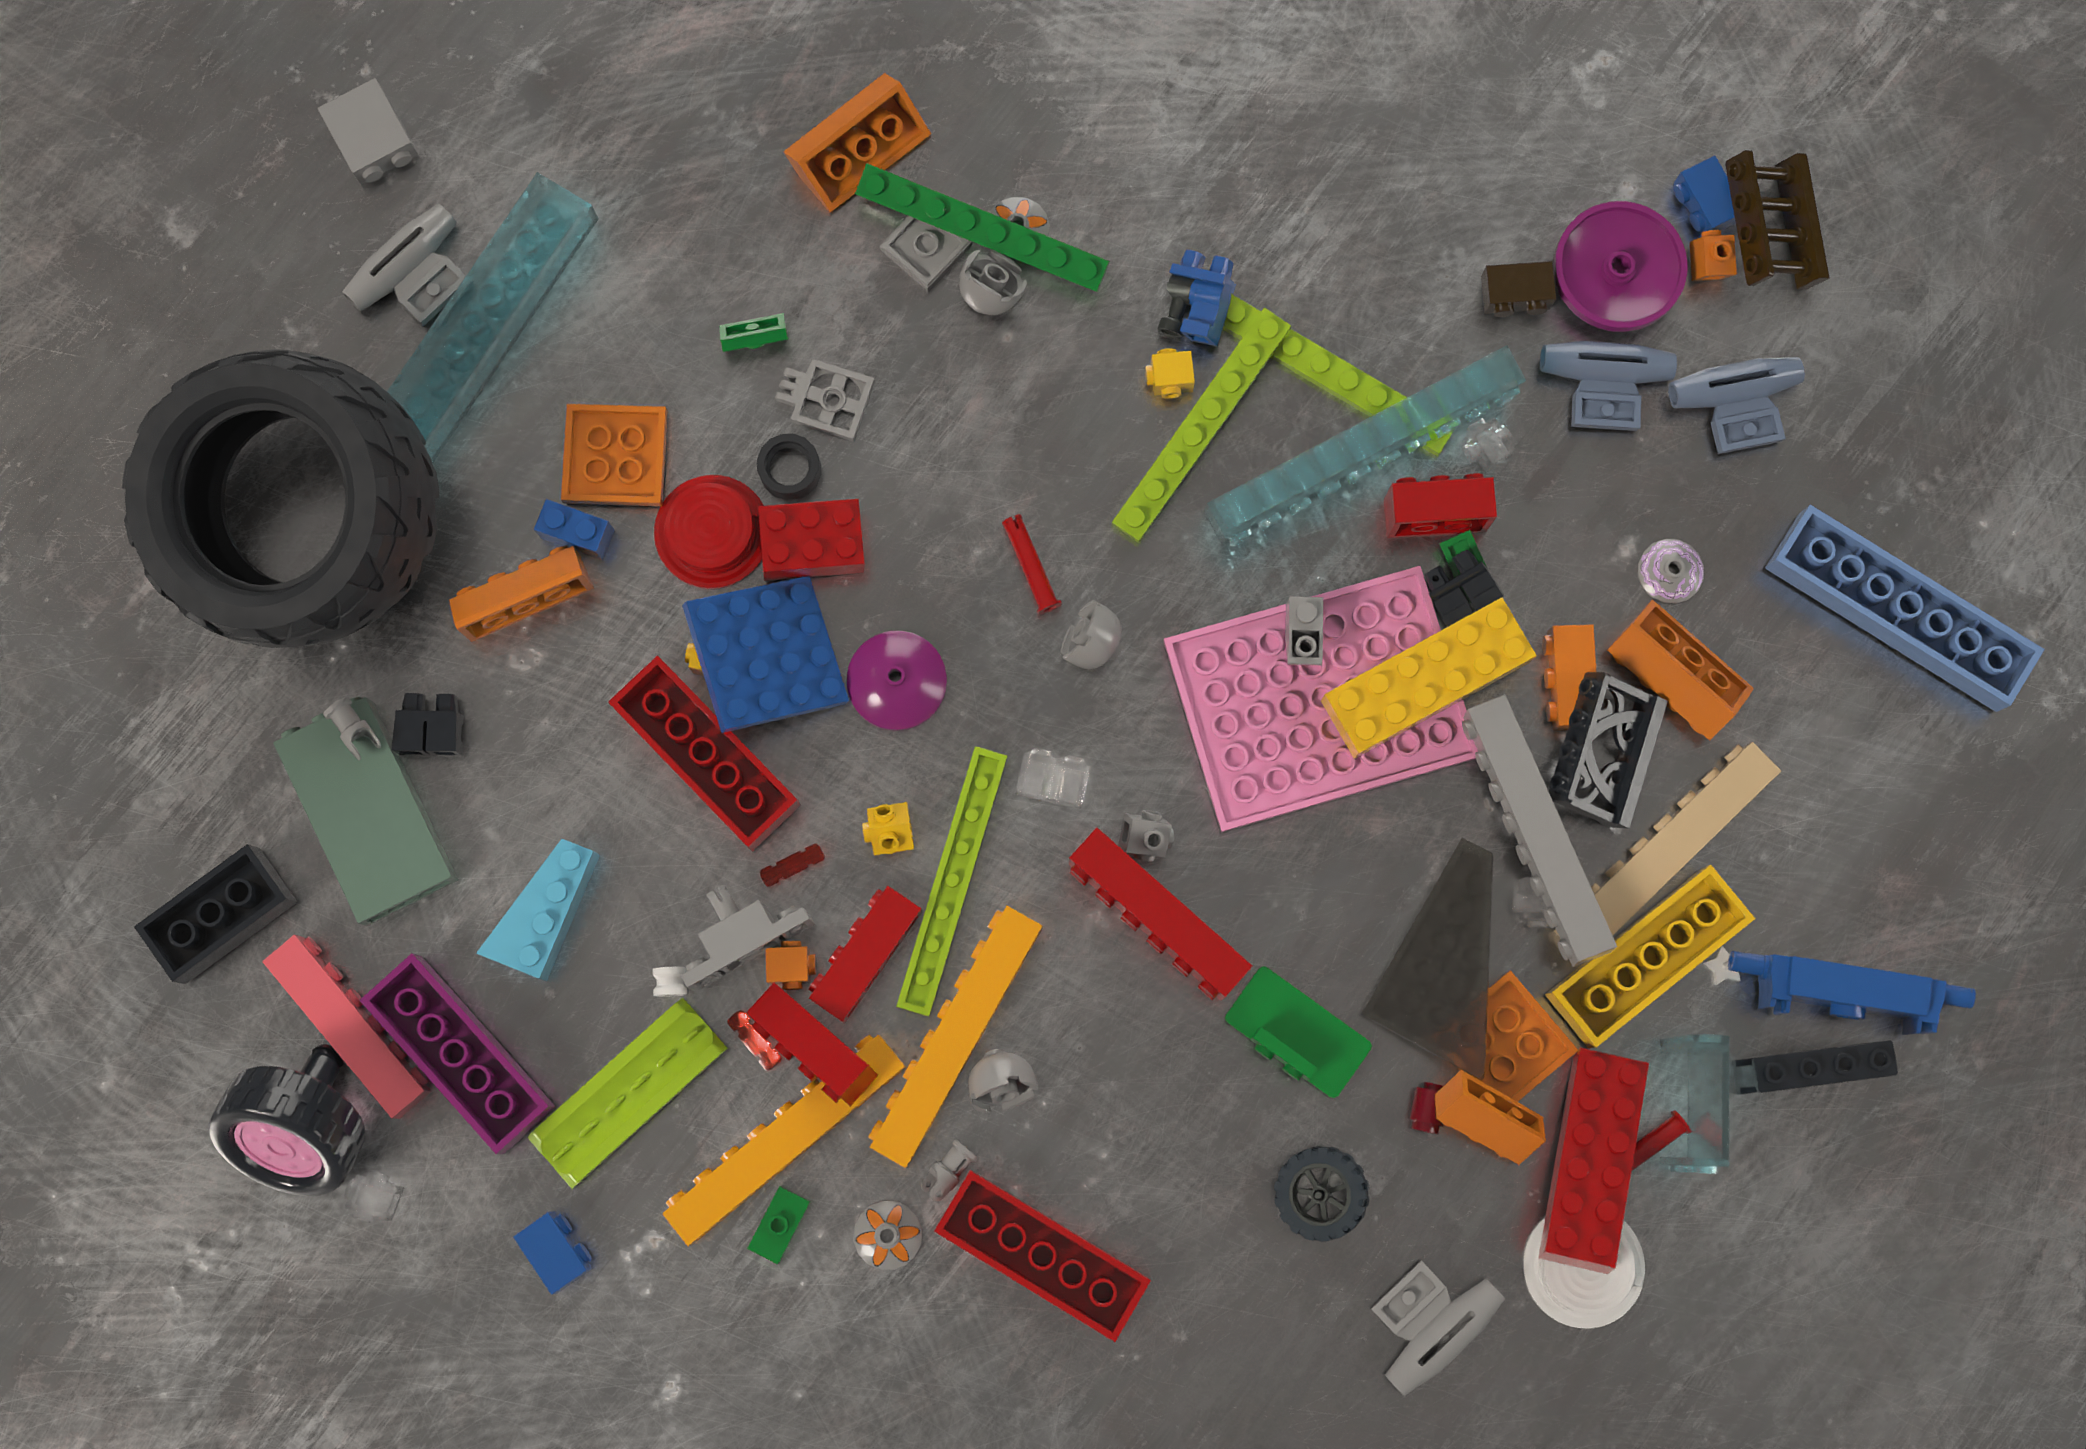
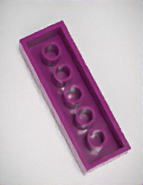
M411 953L359 1000L495 1154H505L556 1108L552 1101L422 956Z

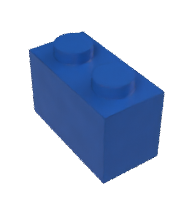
M1715 155L1680 172L1673 183L1674 193L1677 200L1681 204L1684 203L1688 209L1690 222L1697 232L1709 230L1723 231L1736 224L1728 177Z
M548 499L545 500L534 527V531L541 539L560 546L566 545L568 548L574 546L578 552L602 561L615 532L607 520Z
M554 1211L547 1212L513 1236L551 1295L559 1293L593 1269L589 1264L592 1258L588 1250L581 1242L576 1244L569 1234L572 1231V1227L568 1220L561 1213L557 1216Z

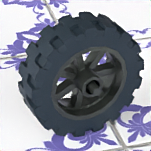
M1317 1146L1295 1154L1280 1169L1278 1180L1275 1182L1274 1191H1276V1198L1274 1200L1276 1208L1278 1207L1281 1213L1279 1215L1280 1218L1290 1226L1292 1232L1304 1236L1307 1240L1326 1242L1343 1237L1352 1231L1364 1218L1366 1208L1369 1205V1183L1365 1179L1363 1168L1360 1164L1357 1165L1351 1155L1339 1151L1340 1149L1334 1147ZM1327 1168L1322 1184H1319L1311 1169ZM1332 1171L1341 1177L1344 1181L1343 1184L1334 1187L1329 1185ZM1304 1174L1307 1175L1312 1183L1313 1189L1298 1187L1299 1181ZM1346 1188V1204L1332 1197L1334 1192ZM1297 1194L1311 1195L1312 1200L1302 1209ZM1326 1201L1342 1211L1337 1216L1328 1219ZM1316 1203L1320 1204L1322 1219H1317L1307 1214Z

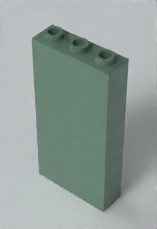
M357 696L351 698V707L361 720H366L381 744V748H377L371 739L366 736L354 740L352 743L358 750L361 760L353 756L340 739V731L331 719L325 718L323 713L312 718V723L301 729L300 727H294L286 730L281 734L282 738L273 742L358 924L369 926L459 879L399 754L392 751V739L374 702L366 697L361 698Z

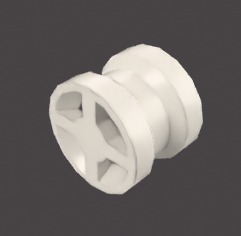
M686 967L653 968V976L656 978L657 985L653 989V996L671 997L688 995V988L684 985L680 976L687 972Z

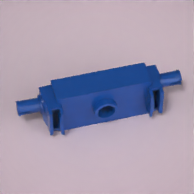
M1731 951L1728 959L1729 971L1758 975V1009L1774 1007V1015L1790 1013L1792 1001L1830 1007V1016L1845 1019L1865 1020L1866 1013L1903 1019L1902 1035H1923L1937 1033L1939 1016L1943 1005L1973 1008L1976 998V992L1973 988L1946 984L1947 981L1935 980L1929 977L1796 956L1758 955Z

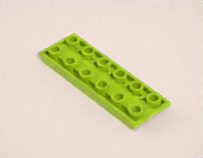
M681 998L534 1129L527 1138L565 1182L574 1189L729 1048L684 998Z

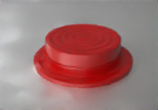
M704 475L682 483L666 497L656 516L654 540L662 562L678 579L698 588L719 589L744 580L762 562L758 506H764V504L751 488L731 477Z

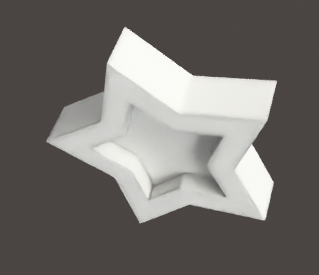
M1723 946L1718 949L1714 959L1703 963L1713 971L1715 985L1725 979L1741 981L1739 972L1728 970L1730 954Z

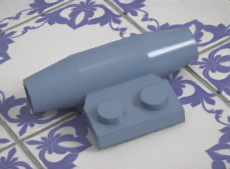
M1595 341L1543 345L1541 349L1540 370L1580 381L1572 398L1571 427L1637 431L1640 429L1641 396L1635 384L1673 380L1677 370V356L1674 353L1637 344Z
M1799 357L1756 358L1711 367L1670 382L1668 386L1669 400L1673 408L1715 407L1712 422L1710 423L1718 454L1777 443L1786 438L1779 409L1768 396L1803 383L1805 370Z

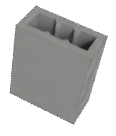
M376 78L317 108L349 168L361 185L365 182L370 183L380 179L386 171L394 167H403L410 163L413 157L419 155Z

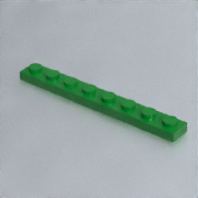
M868 163L865 165L855 192L858 196L1095 292L1099 291L1110 261Z

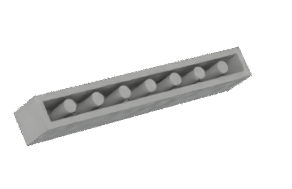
M1506 695L1468 708L1463 717L1464 721H1462L1464 734L1469 741L1473 739L1478 750L1475 752L1476 761L1482 771L1486 770L1491 780L1489 790L1494 801H1500L1505 814H1502L1504 825L1510 834L1514 832L1519 845L1516 846L1518 857L1523 865L1528 864L1532 873V877H1530L1532 889L1537 897L1542 896L1546 905V909H1544L1546 921L1550 928H1556L1561 939L1558 941V947L1564 960H1570L1572 967L1611 953L1617 947Z

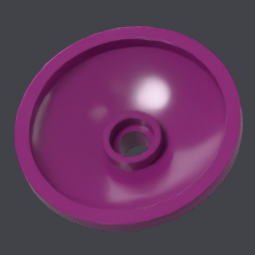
M888 631L871 637L857 649L848 666L846 684L848 695L854 708L866 721L882 729L899 731L914 728L934 715L946 693L947 674L940 654L927 640L906 631ZM893 671H898L902 674L901 679L897 682L889 679V675Z

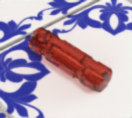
M814 843L806 847V851H798L776 862L774 867L769 865L761 869L760 876L767 887H770L780 882L779 879L782 877L785 880L809 868V864L815 865L823 861L825 856L820 845Z
M739 1010L729 1017L727 1024L734 1032L738 1031L740 1033L738 1035L740 1040L754 1057L758 1056L760 1058L758 1062L765 1070L769 1071L776 1067L782 1060L779 1053L775 1049L771 1050L769 1048L771 1045L769 1041L762 1038L751 1028L750 1018L744 1011Z

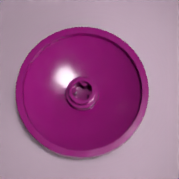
M1627 201L1601 203L1579 214L1562 234L1556 246L1553 260L1555 284L1568 308L1586 323L1614 332L1642 329L1661 319L1680 297L1685 286L1688 271L1687 254L1684 244L1672 224L1653 209Z

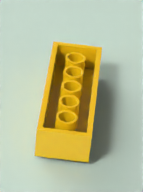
M1502 597L1324 694L1321 702L1351 755L1356 759L1529 664L1537 655Z
M1708 865L1698 870L1615 937L1614 940L1617 947L1611 953L1583 963L1549 990L1545 996L1588 1049L1596 1048L1756 918L1713 866Z

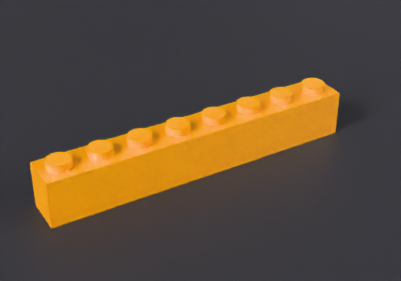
M1006 906L1003 912L998 909L988 925V928L992 929L990 936L986 942L980 939L971 955L975 959L970 971L963 969L954 985L958 989L953 1001L946 999L937 1015L941 1019L936 1031L929 1029L920 1045L924 1049L922 1056L918 1062L912 1059L903 1075V1078L907 1079L905 1086L901 1092L895 1089L885 1107L890 1110L885 1121L878 1120L868 1136L869 1139L873 1140L870 1145L871 1149L904 1168H908L1043 929V925L1009 906Z
M869 1034L854 1047L858 1051L856 1054L878 1076L851 1107L842 1099L835 1103L821 1090L825 1084L819 1082L816 1078L801 1090L804 1096L794 1105L791 1101H788L774 1113L777 1119L766 1127L764 1123H761L747 1135L750 1141L741 1149L735 1145L720 1157L723 1163L712 1172L708 1167L694 1178L693 1182L696 1186L685 1194L683 1190H680L666 1202L669 1208L662 1214L687 1246L695 1244L907 1068L881 1035L878 1034L873 1038Z

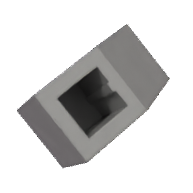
M1289 596L1286 603L1285 619L1288 665L1322 666L1323 597Z

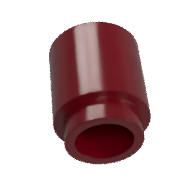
M1424 1082L1423 1088L1416 1087L1410 1114V1120H1413L1411 1129L1438 1135L1440 1127H1444V1124L1436 1119L1435 1094L1443 1087L1442 1085Z

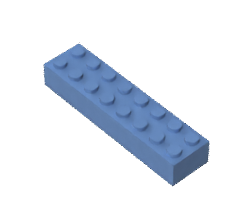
M1811 504L1798 514L1765 567L1768 571L1995 712L2012 705L2045 650Z

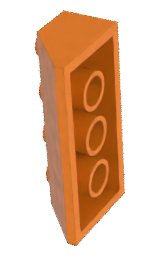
M884 73L784 150L783 153L798 176L831 213L855 194L866 163L886 170L931 135V132L902 84Z
M566 545L560 546L550 551V556L539 561L537 559L527 560L518 566L519 569L509 574L505 572L498 573L487 579L488 583L477 588L475 586H468L459 590L456 593V597L449 599L456 629L473 642L595 589L579 552L574 546L569 548Z
M1653 599L1607 650L1613 655L1618 664L1627 667L1634 673L1644 687L1652 689L1658 696L1667 700V707L1678 712L1689 722L1695 732L1704 735L1709 741L1738 713L1754 690L1748 682Z

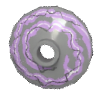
M1663 539L1653 543L1643 552L1638 562V579L1643 590L1651 598L1661 603L1678 604L1689 600L1699 591L1704 580V565L1700 555L1691 545L1679 539ZM1669 564H1676L1679 568V573H1671L1668 569Z

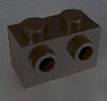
M1552 261L1487 265L1481 275L1485 314L1494 313L1496 317H1507L1513 315L1514 312L1527 311L1529 315H1539L1550 310L1556 300Z

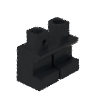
M1468 549L1452 558L1461 573L1455 578L1449 580L1441 565L1425 573L1428 586L1431 589L1429 596L1437 607L1446 627L1475 612L1460 586L1464 588L1476 611L1504 597V593L1483 561L1479 563Z
M405 693L402 710L395 711L392 751L399 755L463 756L464 743L461 742V732L464 716L458 713L457 696L454 694H436L435 711H425L426 696L424 694Z

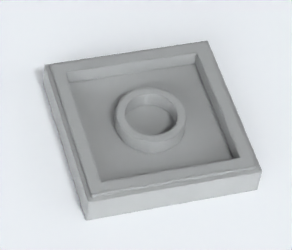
M908 216L879 247L886 256L926 291H929L972 246V241Z

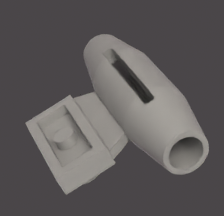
M440 204L435 205L408 222L364 262L342 291L343 295L361 312L395 290L399 304L424 326L470 283L469 278L447 256L434 253L457 222Z
M1421 1260L1371 1308L1396 1336L1410 1341L1385 1376L1403 1396H1406L1439 1374L1475 1340L1506 1299L1487 1279H1484L1451 1302L1446 1286Z

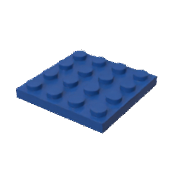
M810 576L689 600L682 605L721 733L841 706L849 701Z

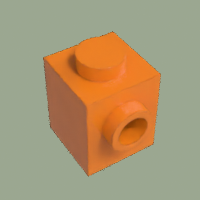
M1709 230L1701 232L1700 238L1689 242L1692 281L1723 280L1737 275L1734 235H1722L1721 230Z
M782 941L780 948H766V983L770 985L773 982L782 984L783 990L803 989V983H811V975H816L817 972L816 954H810V949L807 946L801 947V941Z

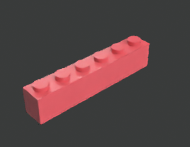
M294 934L262 962L392 1119H401L432 1092L426 1085L429 1082L428 1077L418 1066L414 1068L410 1066L405 1060L406 1052L395 1040L391 1042L383 1033L385 1031L383 1026L373 1015L369 1016L361 1007L363 1004L359 1000L362 997L353 988L347 990L340 981L343 975L331 962L326 964L319 956L322 950L318 944L309 936L305 939Z

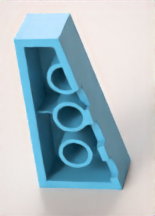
M561 839L476 954L547 981L600 855L590 849Z

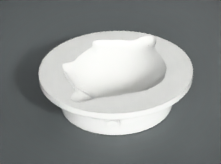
M1545 1218L1542 1219L1530 1234L1523 1255L1525 1283L1530 1295L1541 1310L1562 1324L1587 1329L1610 1324L1628 1312L1636 1302L1643 1287L1645 1260L1640 1242L1627 1223L1623 1221L1616 1269L1609 1274L1539 1259Z

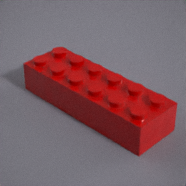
M658 655L608 701L752 852L801 806L797 798L732 731L721 733L716 715Z
M1098 827L1069 857L1070 874L1083 886L1090 883L1097 890L1095 897L1107 908L1111 909L1113 905L1123 913L1120 919L1133 931L1136 932L1140 928L1149 936L1146 942L1159 954L1166 951L1175 960L1172 965L1186 978L1189 974L1193 975L1200 982L1197 988L1209 999L1213 1000L1217 997L1222 1001L1253 967L1252 964Z
M1581 1047L1573 1056L1539 1259L1609 1274L1616 1269L1649 1068L1648 1062Z
M973 1170L969 1171L934 1230L935 1233L1114 1342L1118 1339L1151 1282V1279Z

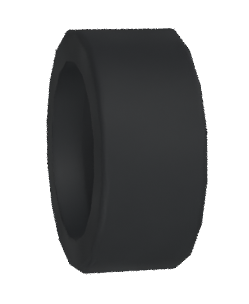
M794 433L780 434L769 439L761 447L757 457V472L764 487L773 496L784 500L799 499L808 495L817 486L821 476V461L814 445L805 437ZM785 448L800 450L808 460L809 470L806 477L795 485L780 484L770 473L772 457L778 451Z

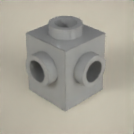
M1142 810V815L1124 813L1118 846L1127 853H1134V858L1139 860L1154 861V857L1166 858L1167 849L1172 847L1174 841V831L1171 829L1172 824L1163 819L1161 813Z

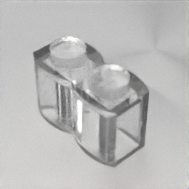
M1033 748L1031 753L1024 752L1015 795L1070 808H1082L1091 767L1084 765V759L1068 755L1065 756L1064 760L1051 757L1052 752Z

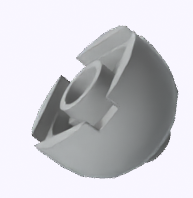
M981 250L974 251L968 255L958 280L961 296L976 312L993 316L1008 312L1018 303L1025 291L1026 279L1022 281V278L1019 276L1022 270L1010 258L998 252L990 251L988 255H979Z
M1091 600L1077 614L1082 619L1076 627L1073 624L1070 625L1060 649V654L1063 655L1062 658L1083 669H1094L1104 665L1109 659L1115 660L1123 648V643L1120 642L1122 629L1118 617L1104 605Z
M1002 1049L986 1052L983 1056L984 1058L979 1060L970 1071L968 1079L969 1097L972 1107L979 1112H991L990 1106L1002 1104V1111L1020 1106L1035 1096L1033 1089H1039L1036 1076L1030 1064L1022 1056L1011 1052H1003Z

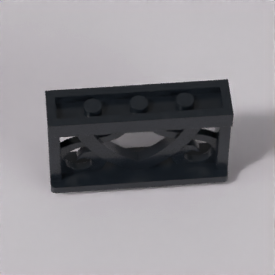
M1586 672L1579 685L1577 701L1569 718V727L1564 743L1559 750V759L1554 775L1549 783V794L1552 801L1590 817L1606 827L1630 829L1668 701L1639 690L1612 677L1606 672ZM1607 690L1611 692L1615 701L1614 712L1610 700L1604 699ZM1624 698L1634 702L1632 711H1624ZM1613 727L1614 742L1620 752L1616 762L1607 764L1600 771L1594 757L1592 741L1602 732ZM1613 771L1612 777H1608V775ZM1591 785V789L1584 797H1576L1575 792L1577 788H1586ZM1597 795L1604 801L1602 809L1590 804Z
M1891 1040L1732 1060L1737 1095L1781 1091L1895 1076L1898 1074L1894 1045Z

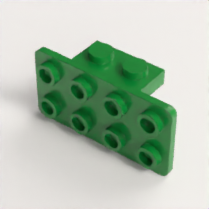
M1265 966L1260 967L1225 1015V1021L1256 1044L1254 1047L1255 1051L1270 1061L1275 1057L1284 1064L1282 1070L1297 1081L1304 1078L1330 1098L1339 1096L1372 1048L1369 1040Z

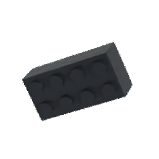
M247 844L136 924L134 928L170 980L176 983L187 984L298 902L260 848Z

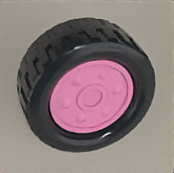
M321 1044L312 1049V1054L307 1058L300 1072L277 1066H257L240 1072L226 1089L210 1119V1138L217 1151L242 1174L262 1185L281 1192L301 1196H319L336 1190L345 1181L365 1140V1127L360 1114L343 1095L332 1088L340 1072V1067L344 1064V1060L331 1045Z

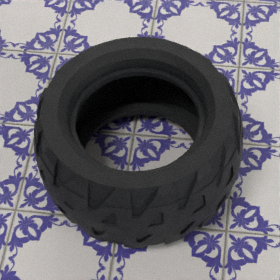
M283 349L251 351L220 359L192 371L171 386L172 392L149 409L136 431L139 435L131 456L125 462L122 489H125L126 506L124 523L129 543L132 547L136 548L145 568L144 575L161 596L172 601L179 611L191 621L209 631L244 644L269 648L320 645L347 637L373 623L406 595L416 582L423 558L431 553L437 533V514L435 508V498H439L437 473L424 447L426 444L425 439L412 418L387 391L366 375L342 362L305 352ZM297 418L320 434L333 451L344 480L345 511L337 538L323 559L305 574L283 583L256 569L237 547L227 523L225 489L234 460L244 445L255 434L273 423Z

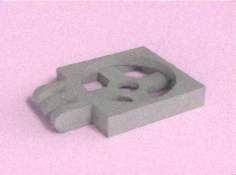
M811 359L807 374L791 368H785L783 375L795 380V382L781 380L779 387L791 393L788 395L777 392L775 400L795 407L791 416V422L854 442L874 387L875 379L815 359ZM834 375L831 385L824 389L811 386L817 379L823 376ZM848 378L859 388L861 392L860 401L845 396L843 390ZM831 394H836L839 397V402L835 406L829 405L826 401L827 397ZM806 399L821 404L822 411L818 421L811 419L807 414L805 408ZM844 410L855 414L853 421L843 427L832 426L836 412Z

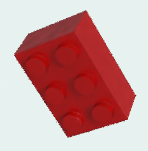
M1481 473L1464 475L1463 479L1450 480L1448 475L1433 476L1430 478V481L1417 482L1414 477L1397 479L1396 483L1391 484L1384 498L1387 538L1461 534L1468 530H1471L1472 533L1487 532L1497 517L1494 477L1484 478V475Z
M859 499L758 506L764 581L806 576L817 577L864 573L865 563Z

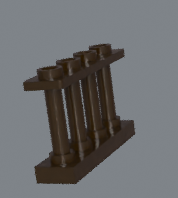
M1744 150L1725 162L1747 286H1755L1773 277L1775 273L1794 274L1796 288L1801 290H1807L1830 279L1807 154L1796 153L1774 165V167L1755 165L1752 150ZM1758 179L1777 180L1780 198L1761 197ZM1763 210L1782 211L1786 229L1766 228ZM1769 242L1788 243L1791 260H1773Z

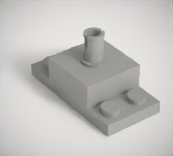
M719 886L716 889L723 900L722 902L714 890L710 891L706 896L711 901L721 921L698 934L710 959L705 960L704 957L696 959L686 966L687 972L680 976L687 988L698 991L766 953V948H775L782 941L791 939L814 926L815 923L807 910L803 907L796 909L795 906L780 912L777 915L779 920L775 922L767 906L760 900L739 911L727 886Z

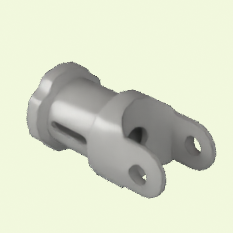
M349 697L342 698L330 705L323 715L326 719L332 720L341 733L340 739L353 756L361 760L358 750L352 743L354 740L366 736L371 739L377 748H381V744L366 720H361L351 707V699Z
M956 1138L952 1142L953 1147L940 1162L936 1161L929 1169V1173L921 1182V1189L924 1192H930V1197L934 1201H941L949 1191H952L960 1181L958 1177L971 1162L978 1160V1157ZM928 1181H931V1184L929 1186H926V1183ZM938 1191H941V1194L939 1196H936V1193Z

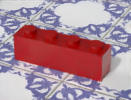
M887 886L884 891L878 889L868 903L871 910L864 919L861 917L857 918L848 932L852 937L846 946L839 945L828 960L832 966L825 976L819 973L808 989L812 992L808 999L843 1023H846L923 912L919 906L890 886Z
M775 982L746 1012L755 1021L751 1028L765 1040L771 1035L778 1042L774 1048L788 1061L793 1056L799 1060L801 1065L797 1069L812 1082L818 1077L825 1084L821 1090L835 1103L842 1099L851 1107L878 1076L864 1060Z

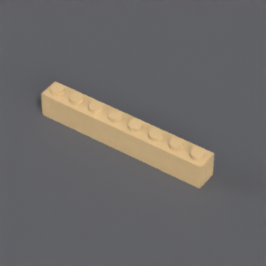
M1753 742L1744 747L1737 744L1724 757L1728 762L1720 770L1716 767L1712 768L1700 780L1704 784L1703 787L1696 793L1692 790L1686 793L1676 803L1680 809L1672 817L1666 813L1653 825L1656 832L1648 840L1644 836L1641 837L1629 849L1632 855L1624 863L1619 859L1605 872L1609 878L1599 886L1595 882L1591 886L1612 936L1781 772Z

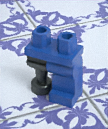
M1186 249L1180 264L1172 263L1170 273L1172 275L1169 282H1167V290L1172 296L1168 317L1160 319L1157 330L1174 337H1182L1184 334L1191 341L1218 347L1231 301V294L1234 293L1236 284L1231 280L1234 263L1226 257L1214 256L1210 270H1204L1202 268L1206 257L1202 253ZM1187 305H1191L1188 319L1184 318L1182 322L1181 319Z

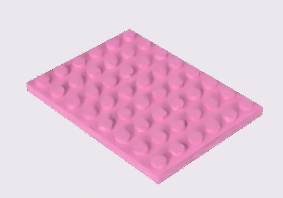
M1421 566L1312 596L1323 597L1322 666L1287 664L1285 641L1286 604L1164 638L1165 649L1221 833L1476 759L1475 752L1478 750L1473 739L1469 741L1466 738L1462 728L1463 717L1467 711L1463 700L1356 759L1351 755L1321 702L1324 694L1441 631Z

